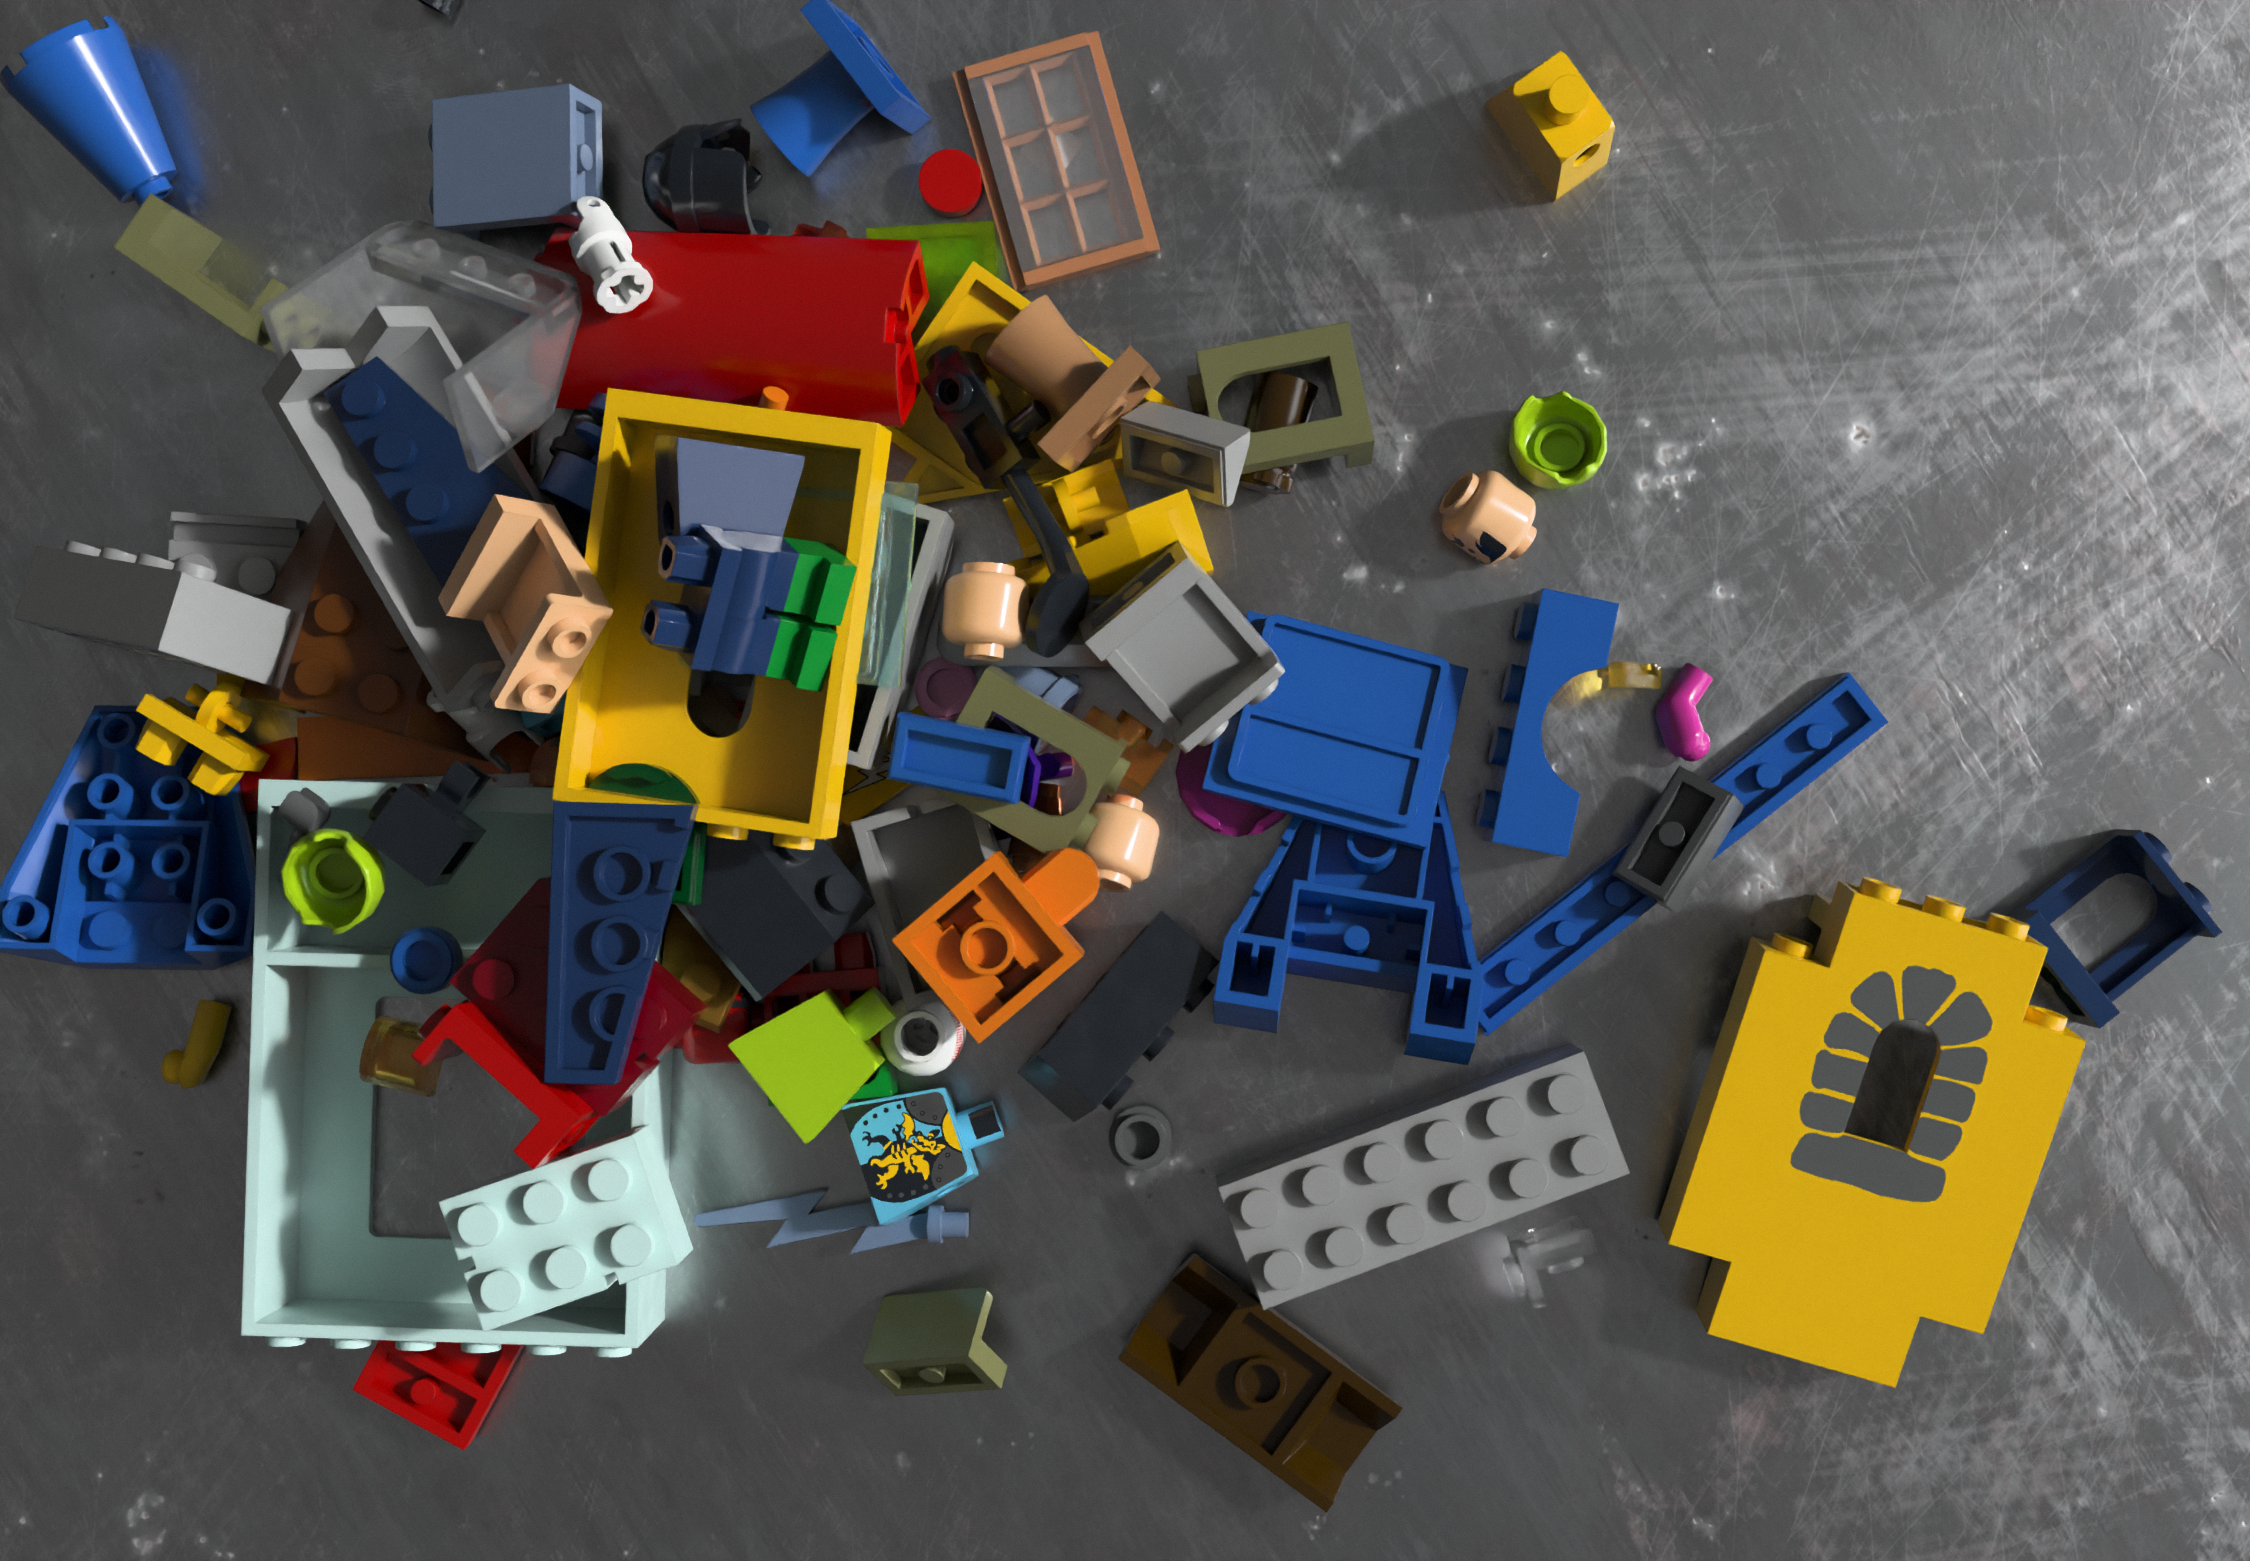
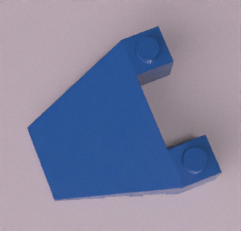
M1440 790L1426 850L1293 816L1281 837V843L1266 870L1262 871L1238 920L1234 921L1224 939L1213 1000L1214 1023L1277 1034L1286 975H1300L1413 994L1404 1055L1462 1065L1469 1064L1476 1044L1484 979L1480 961H1477L1471 931L1472 921L1459 873L1460 863L1445 791Z

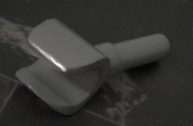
M306 787L300 792H290L278 809V816L295 827L289 838L290 842L285 858L290 847L311 831L321 829L331 815L328 803ZM280 872L278 881L282 883Z

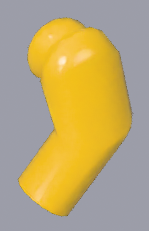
M210 1000L198 1001L184 1052L174 1049L163 1058L161 1076L165 1082L170 1084L180 1083L182 1089L194 1088L204 1082L222 1046L232 1009L230 1006Z

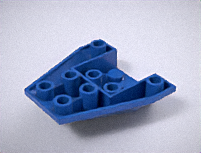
M95 705L0 886V953L86 969L216 970L253 956L256 860L239 781L227 796L209 794L187 779L203 753L201 749L188 742L175 766L164 765L154 761L135 749L142 729L148 720V717L136 711L138 706ZM191 707L198 712L199 707Z

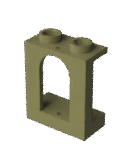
M152 193L149 194L113 246L116 250L240 336L283 358L290 349H306L313 342L320 327L318 320L326 309L273 277L252 307L248 306L201 273V270L223 238Z
M1348 321L1196 351L1197 374L1187 376L1192 411L1196 414L1205 412L1207 417L1221 421L1224 420L1218 410V399L1222 390L1231 381L1262 372L1319 361L1324 363L1335 417L1260 432H1250V444L1241 474L1344 455L1346 468L1372 464L1375 440Z
M994 664L983 672L956 722L989 728L997 713L1067 753L1081 765L1086 775L1087 789L1083 801L1076 809L1066 814L1049 815L1034 809L1020 800L1017 804H1011L936 788L931 789L1046 855L1056 849L1067 847L1082 850L1099 821V818L1089 813L1099 793L1103 791L1112 797L1131 765V762L1121 757L1129 741L1122 737L1118 741L1114 740L1015 683L1016 676Z

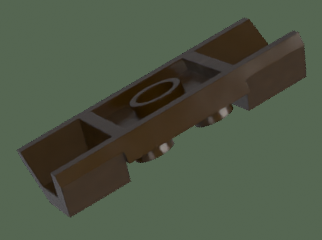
M1195 1253L1173 1273L1137 1322L1118 1357L1121 1362L1326 1513L1334 1503L1347 1471L1379 1429L1393 1421L1403 1409L1398 1402L1351 1369L1348 1363L1272 1307L1263 1310L1260 1299L1246 1288L1245 1290Z

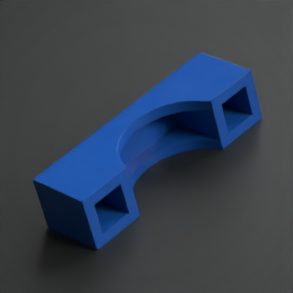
M1545 588L1533 593L1531 602L1522 601L1514 630V638L1523 640L1519 664H1509L1502 688V701L1510 702L1506 728L1496 727L1489 753V764L1498 765L1493 790H1483L1477 811L1476 826L1485 828L1483 841L1568 857L1581 794L1557 776L1546 758L1542 744L1543 717L1550 700L1563 684L1581 673L1607 667L1619 603Z

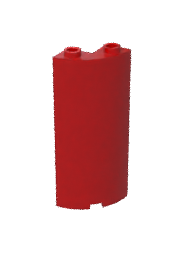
M556 228L544 252L538 253L534 257L532 263L534 289L530 313V343L525 349L523 364L527 378L534 381L540 407L588 410V405L596 392L607 394L608 388L757 407L763 389L767 386H774L784 390L789 396L785 411L875 422L882 426L903 427L921 391L911 332L930 296L919 240L625 230L632 242L631 255L635 262L640 263L649 272L653 280V290L646 301L640 303L632 311L620 314L609 313L603 306L598 304L593 295L594 281L592 277L579 269L571 254L572 249L568 240L570 235L578 232L579 229ZM610 287L613 294L616 295L613 287Z

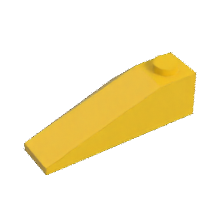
M1187 489L1105 521L1107 526L1102 528L1104 535L1091 539L1090 534L1067 537L1082 571L1088 579V601L1107 600L1177 540L1181 542L1209 576H1212L1214 571ZM1043 553L1042 559L1032 563L1029 557L1006 563L1015 568V576L1023 579L1029 586L1030 603L1034 602L1039 590L1050 577Z

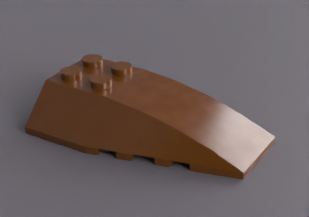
M463 364L526 470L530 473L534 460L536 389L534 382ZM323 499L280 570L270 598V603L295 611L272 684L269 686L245 679L240 697L306 714V711L374 728L412 738L428 747L489 762L487 758L465 739L466 731L445 711L435 712L427 704V695L432 689L431 684Z

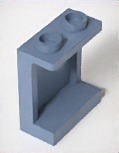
M571 84L432 99V124L429 127L428 140L433 153V187L429 194V205L433 215L434 228L465 241L479 239V230L560 222L579 229L580 222L583 219L576 207L578 199L585 196H593L603 200L602 102Z

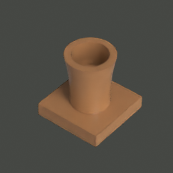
M1048 295L1040 296L1018 313L994 340L984 358L985 364L1014 382L1032 398L1040 401L1058 420L1037 445L1056 463L1072 473L1081 466L1120 424V418L1132 411L1161 381V378L1152 366L1131 345L1108 368L1068 325Z

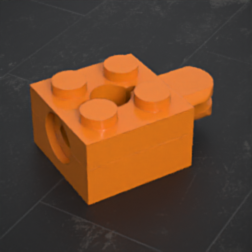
M1067 847L1052 851L1026 874L1021 876L1001 851L995 852L894 937L892 941L972 1037L980 1044L1083 957L1084 949L1064 925L1096 897L1100 886L1099 870L1094 860L1085 852Z

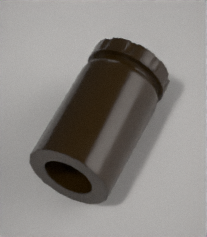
M1268 371L1257 373L1243 427L1249 428L1250 432H1260L1309 422L1318 387L1307 380L1280 372ZM1297 464L1241 474L1239 484L1268 494H1290L1293 479L1289 476L1294 475Z

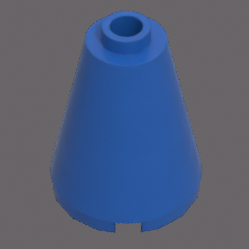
M102 16L105 28L94 30L88 19L75 22L52 32L20 52L19 54L27 65L15 76L8 65H6L1 71L0 82L6 91L120 203L135 201L140 208L150 193L160 199L165 198L173 191L169 181L176 176L177 169L123 29L117 20L111 16Z

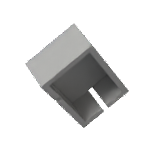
M943 795L919 802L922 813L927 814L918 817L915 806L909 805L850 822L906 1010L940 1001L941 998L893 943L892 939L995 852L1001 851L992 823Z

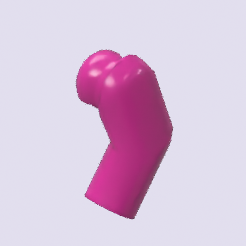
M1685 663L1658 704L1656 719L1666 748L1674 756L1693 762L1703 758L1710 748V738L1704 732L1696 705L1713 681V678L1690 663Z

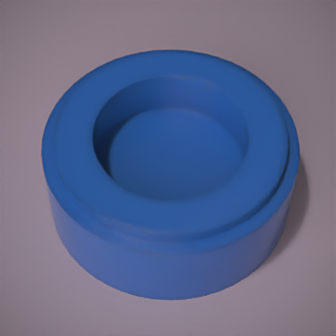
M435 926L420 927L407 931L397 939L390 954V968L395 980L401 987L415 994H431L446 989L452 985L449 981L463 966V953L457 939L448 931Z

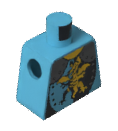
M936 1088L851 1103L842 1108L880 1225L897 1223L979 1176L971 1149L1004 1137L1003 1128L992 1101L958 1112L951 1091L946 1088Z

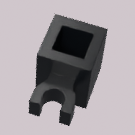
M454 761L443 776L435 792L424 784L402 783L398 789L393 786L385 791L373 805L368 816L373 821V824L362 839L427 887L448 884L487 831L462 812L480 793L491 777L470 762L462 764L459 761Z

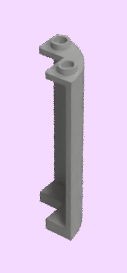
M375 306L345 348L290 349L261 389V392L446 712L460 711L476 706L479 712H489L497 709L490 698V692L505 668V664L483 621L446 616L438 600L443 589L331 407L324 392L378 356L441 412L455 428L482 450L509 478L523 488L535 502L546 503L430 308L428 306Z

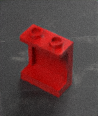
M468 999L454 1005L453 1008L448 1004L441 1006L425 1021L417 1033L423 1042L410 1057L422 1067L466 1052L540 1118L539 1122L513 1150L533 1170L570 1152L601 1117L599 1113L566 1084L544 1083L545 1066Z

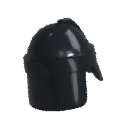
M737 118L712 124L682 126L676 134L662 141L652 152L645 156L642 176L644 197L649 208L661 222L677 232L772 235L768 223L751 219L747 194L757 187L762 174L750 163V132L741 125L742 119ZM722 148H733L735 151L722 150Z

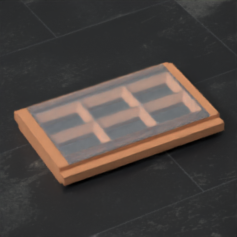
M1098 30L1055 40L965 66L962 70L952 72L1013 289L1016 292L1031 291L1146 258L1148 255L1160 252V246Z

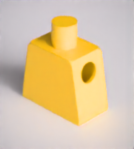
M1562 51L1534 67L1485 103L1488 110L1553 201H1556L1600 170L1608 162L1615 130L1614 122L1571 60Z

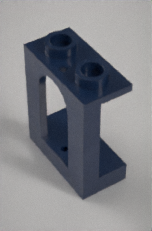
M2114 829L2006 915L2030 925L2028 935L2048 947L2038 977L2075 1023L2100 1029L2120 1013L2112 1002L2195 936L2215 938L2222 933L2221 929L2209 916L2213 911L2209 900L2194 885L2181 881L2169 866V863L2172 862L2169 850L2157 837L2149 832L2143 833L2141 830ZM2125 873L2139 877L2148 885L2153 895L2154 909L2150 920L2143 929L2090 971H2087L2050 924L2105 880L2117 874Z

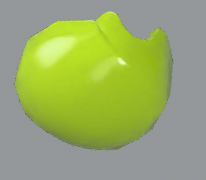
M1560 391L1541 398H1535L1534 395L1529 396L1523 401L1511 420L1509 454L1519 474L1535 486L1562 490L1582 484L1595 475L1607 453V430L1593 406L1575 397H1571L1566 391Z
M316 829L301 837L290 847L280 869L283 895L297 914H299L301 923L332 929L333 935L343 934L371 916L386 890V867L377 849L362 839L361 836L341 829Z

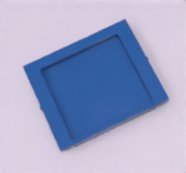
M1248 611L1246 619L1276 653L1285 672L1278 678L1279 683L1266 699L1256 705L1246 704L1228 719L1227 728L1214 740L1201 791L1426 850L1446 764L1450 761L1449 751L1469 668L1450 664L1446 659L1436 655L1284 615L1274 614L1267 616Z

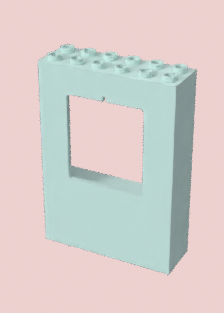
M259 779L241 1336H265V1344L272 1347L302 1345L306 1343V1338H329L330 1346L337 1349H358L370 1346L371 1340L396 1341L395 1348L402 1351L430 1350L436 1347V1342L461 1343V1351L467 1353H490L499 1351L502 1344L526 1345V1352L533 1355L561 1354L566 1352L567 1346L592 1347V1355L598 1357H623L630 1355L632 1348H638L665 1320L666 1269L621 1285L616 1280L604 1291L483 1332L463 1273L475 1266L472 1256L458 1260L451 1237L379 1235L373 1229L380 1002L384 997L468 999L453 985L431 994H415L401 987L395 980L390 968V954L393 945L401 935L409 930L426 926L439 927L451 933L459 942L463 953L464 965L539 878L551 877L553 801H557L552 800L554 787L485 785L462 813L487 831L448 884L427 887L377 850L386 867V890L375 912L343 934L333 935L332 929L302 924L299 914H297L283 895L282 883L278 881V877L290 842L289 838L295 827L278 816V809L290 792H300L306 787L324 799L330 806V818L321 829H341L363 837L373 824V821L368 818L373 805L385 791L393 786L398 789L402 783ZM439 784L424 785L435 792ZM667 920L655 958L660 965H662ZM673 1049L657 1058L660 1061L658 1066L621 1108L605 1117L601 1116L586 1133L585 1146L650 1124L669 1177ZM643 1052L638 1059L646 1056V1054Z

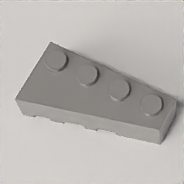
M66 540L64 550L36 546L13 619L70 637L131 652L135 651L176 663L179 661L224 675H229L230 673L253 682L271 686L295 611L213 583L217 572L198 564L175 559V562H171L144 553H138L135 556L109 547L102 546L101 549Z

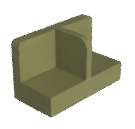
M985 1287L884 1297L881 1301L862 1365L895 1396L1001 1389L1007 1365L982 1340L993 1300L992 1294Z

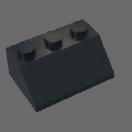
M749 829L747 840L725 839L706 835L701 904L695 906L675 904L756 1002L764 998L835 943L875 904V901L824 839H815L814 850H801L773 845L774 833Z

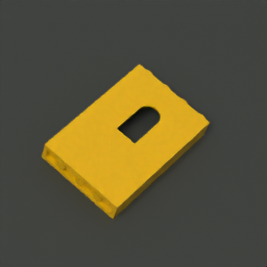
M614 388L607 389L584 561H586L613 609V613L570 686L567 688L552 800L563 802L697 805L699 807L695 821L707 823L706 835L747 840L749 829L774 833L773 845L792 849L814 850L815 839L822 840L836 837L892 437L891 431L875 422ZM656 434L805 456L804 467L783 537L831 543L857 566L841 625L828 624L838 635L822 691L796 688L789 680L756 675L752 708L747 722L738 732L723 738L704 734L693 724L689 716L687 702L692 669L677 652L651 645L642 635L640 629L646 604L651 599L679 604L684 584L665 581L658 573V557L661 547L658 540L654 447ZM629 763H647L664 767L681 777L695 792L701 804H697L696 801V804L586 787L593 779L613 766Z

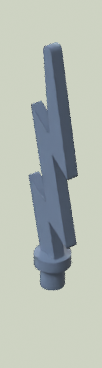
M828 1190L695 1215L693 1219L694 1224L698 1227L786 1220L766 1248L867 1227L849 1255L928 1238L929 1244H942L944 1238H968L969 1213L945 1212L943 1205H930L927 1213L909 1216L891 1225L879 1224L872 1200L812 1213Z

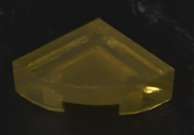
M1609 662L1607 667L1597 670V690H1662V667L1658 666L1657 663Z

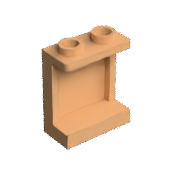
M498 494L493 495L438 597L446 616L483 621L505 664V668L490 692V698L494 706L502 709L553 714L567 688L570 686L613 613V609L586 561H584V557L555 505Z

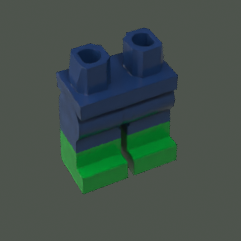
M700 524L697 537L665 536L663 538L658 557V573L665 581L684 584L679 604L652 599L646 604L640 627L641 633L651 645L677 652L691 669L705 671L714 669L730 674L749 673L789 680L796 688L821 692L838 635L828 624L841 625L857 566L831 543L743 531H723L720 527Z

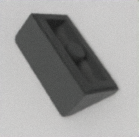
M1679 765L1612 872V875L1659 905L1677 914L1741 814L1743 804L1733 793Z

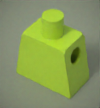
M874 986L848 1007H845L837 995L829 988L735 1039L728 1046L806 1145L827 1126L886 1060L871 1038L898 1016L888 1000Z

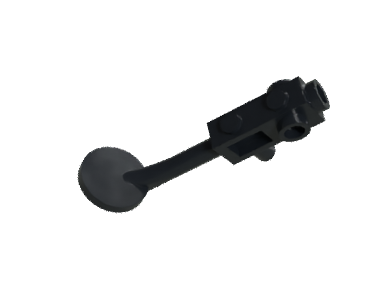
M959 345L944 347L927 360L926 367L930 374L921 380V383L933 401L935 413L946 423L964 453L968 468L978 477L984 489L1005 490L1007 488L1039 543L1050 577L1039 590L1031 606L1026 623L1025 639L1028 648L1032 652L1045 658L1053 657L1068 645L1079 628L1078 623L1083 620L1089 599V583L1064 532L1027 472L1042 460L1029 438L1051 421V415L1047 408L1038 400H1033L1015 415L978 353L962 351Z

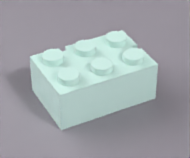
M650 1124L572 1150L534 1170L530 1166H526L465 1187L439 1202L458 1260L472 1256L475 1266L463 1273L483 1332L604 1291L616 1280L621 1285L676 1266L693 1250Z

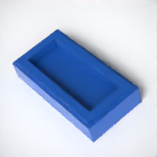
M901 711L897 714L886 779L1017 804L1020 800L1031 737Z

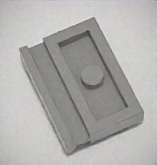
M171 511L170 521L174 522L173 540H169L168 561L175 562V559L215 570L217 573L213 583L270 602L277 576L299 541L301 532L305 531L306 522L292 518Z

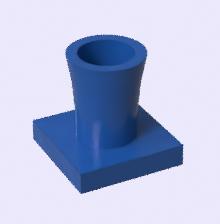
M810 0L800 9L830 49L815 63L784 86L750 105L754 117L769 138L788 160L808 177L814 173L840 140L874 108L882 116L912 135L932 119L856 20L830 0Z

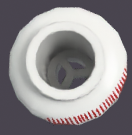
M902 996L892 1005L898 1017L880 1031V1042L887 1059L899 1071L913 1076H932L945 1070L960 1054L965 1042L966 1028L942 1000L906 1010ZM925 1018L924 1026L915 1029L917 1021ZM932 1023L937 1028V1035L930 1029ZM925 1034L930 1041L922 1040L918 1036Z

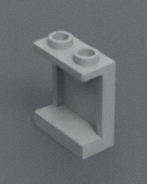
M1179 540L1078 623L1085 644L1101 662L1106 659L1170 730L1176 744L1184 753L1189 752L1196 745L1206 746L1216 740L1227 728L1229 718L1246 704L1256 705L1266 699L1279 683L1278 678L1285 672L1273 649Z

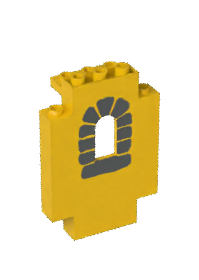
M1862 877L1860 886L1838 881L1833 898L1815 893L1807 916L1822 929L1814 954L1811 953L1813 949L1811 943L1790 935L1774 933L1772 942L1751 936L1667 1192L1658 1225L1669 1245L1713 1257L1696 1308V1313L1707 1334L1896 1388L1920 1317L1984 1334L2087 1041L2066 1027L2068 1020L2066 1016L2046 1008L2029 1005L2048 951V947L2028 935L2030 925L1996 913L1989 914L1987 923L1963 916L1966 907L1956 902L1933 895H1926L1924 903L1919 904L1899 898L1902 891L1900 887L1881 880ZM1905 1019L1917 1020L1929 1026L1935 1036L1937 1050L1904 1149L1845 1133V1129L1876 1039L1880 1032L1888 1025Z

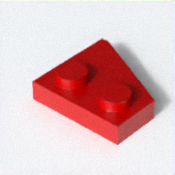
M379 1340L352 1390L464 1451L473 1442L524 1345L502 1344L499 1351L467 1353L461 1351V1343L436 1342V1347L430 1350L402 1351L395 1348L396 1341Z

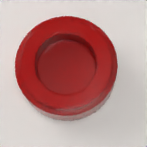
M956 149L940 150L927 158L920 169L918 183L921 195L926 205L936 214L950 218L960 217L972 211L979 203L983 193V180L977 163L967 153Z

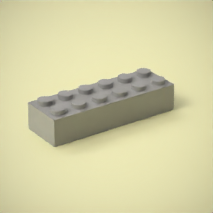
M1570 1043L1216 1175V1181L1263 1310L1625 1176L1630 1174L1585 1052Z

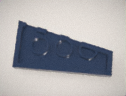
M378 356L324 392L331 407L442 588L445 586L494 494L534 501L523 488L509 478L482 450L455 428L441 412Z
M553 801L544 1083L615 1085L621 1082L699 806Z

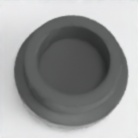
M1145 1105L1129 1107L1120 1112L1111 1124L1109 1131L1110 1149L1114 1157L1128 1168L1135 1170L1153 1168L1166 1158L1171 1149L1172 1131L1170 1124L1161 1112Z

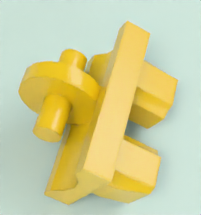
M1111 458L1037 486L1038 491L1066 538L1090 534V537L1100 534L1102 533V528L1107 526L1105 521L1131 511ZM1013 498L1003 499L1024 557H1029L1032 560L1042 556L1039 543Z
M229 681L221 682L211 692L198 684H194L188 690L185 699L199 707L198 712L174 697L168 696L161 701L151 694H145L136 711L148 717V720L142 729L135 749L154 761L164 765L175 766L188 742L201 749L203 753L187 779L214 796H227L245 771L261 772L270 757L266 752L224 728L226 725H229L242 733L249 727L252 721L250 715L238 709L242 698L240 697L242 689Z

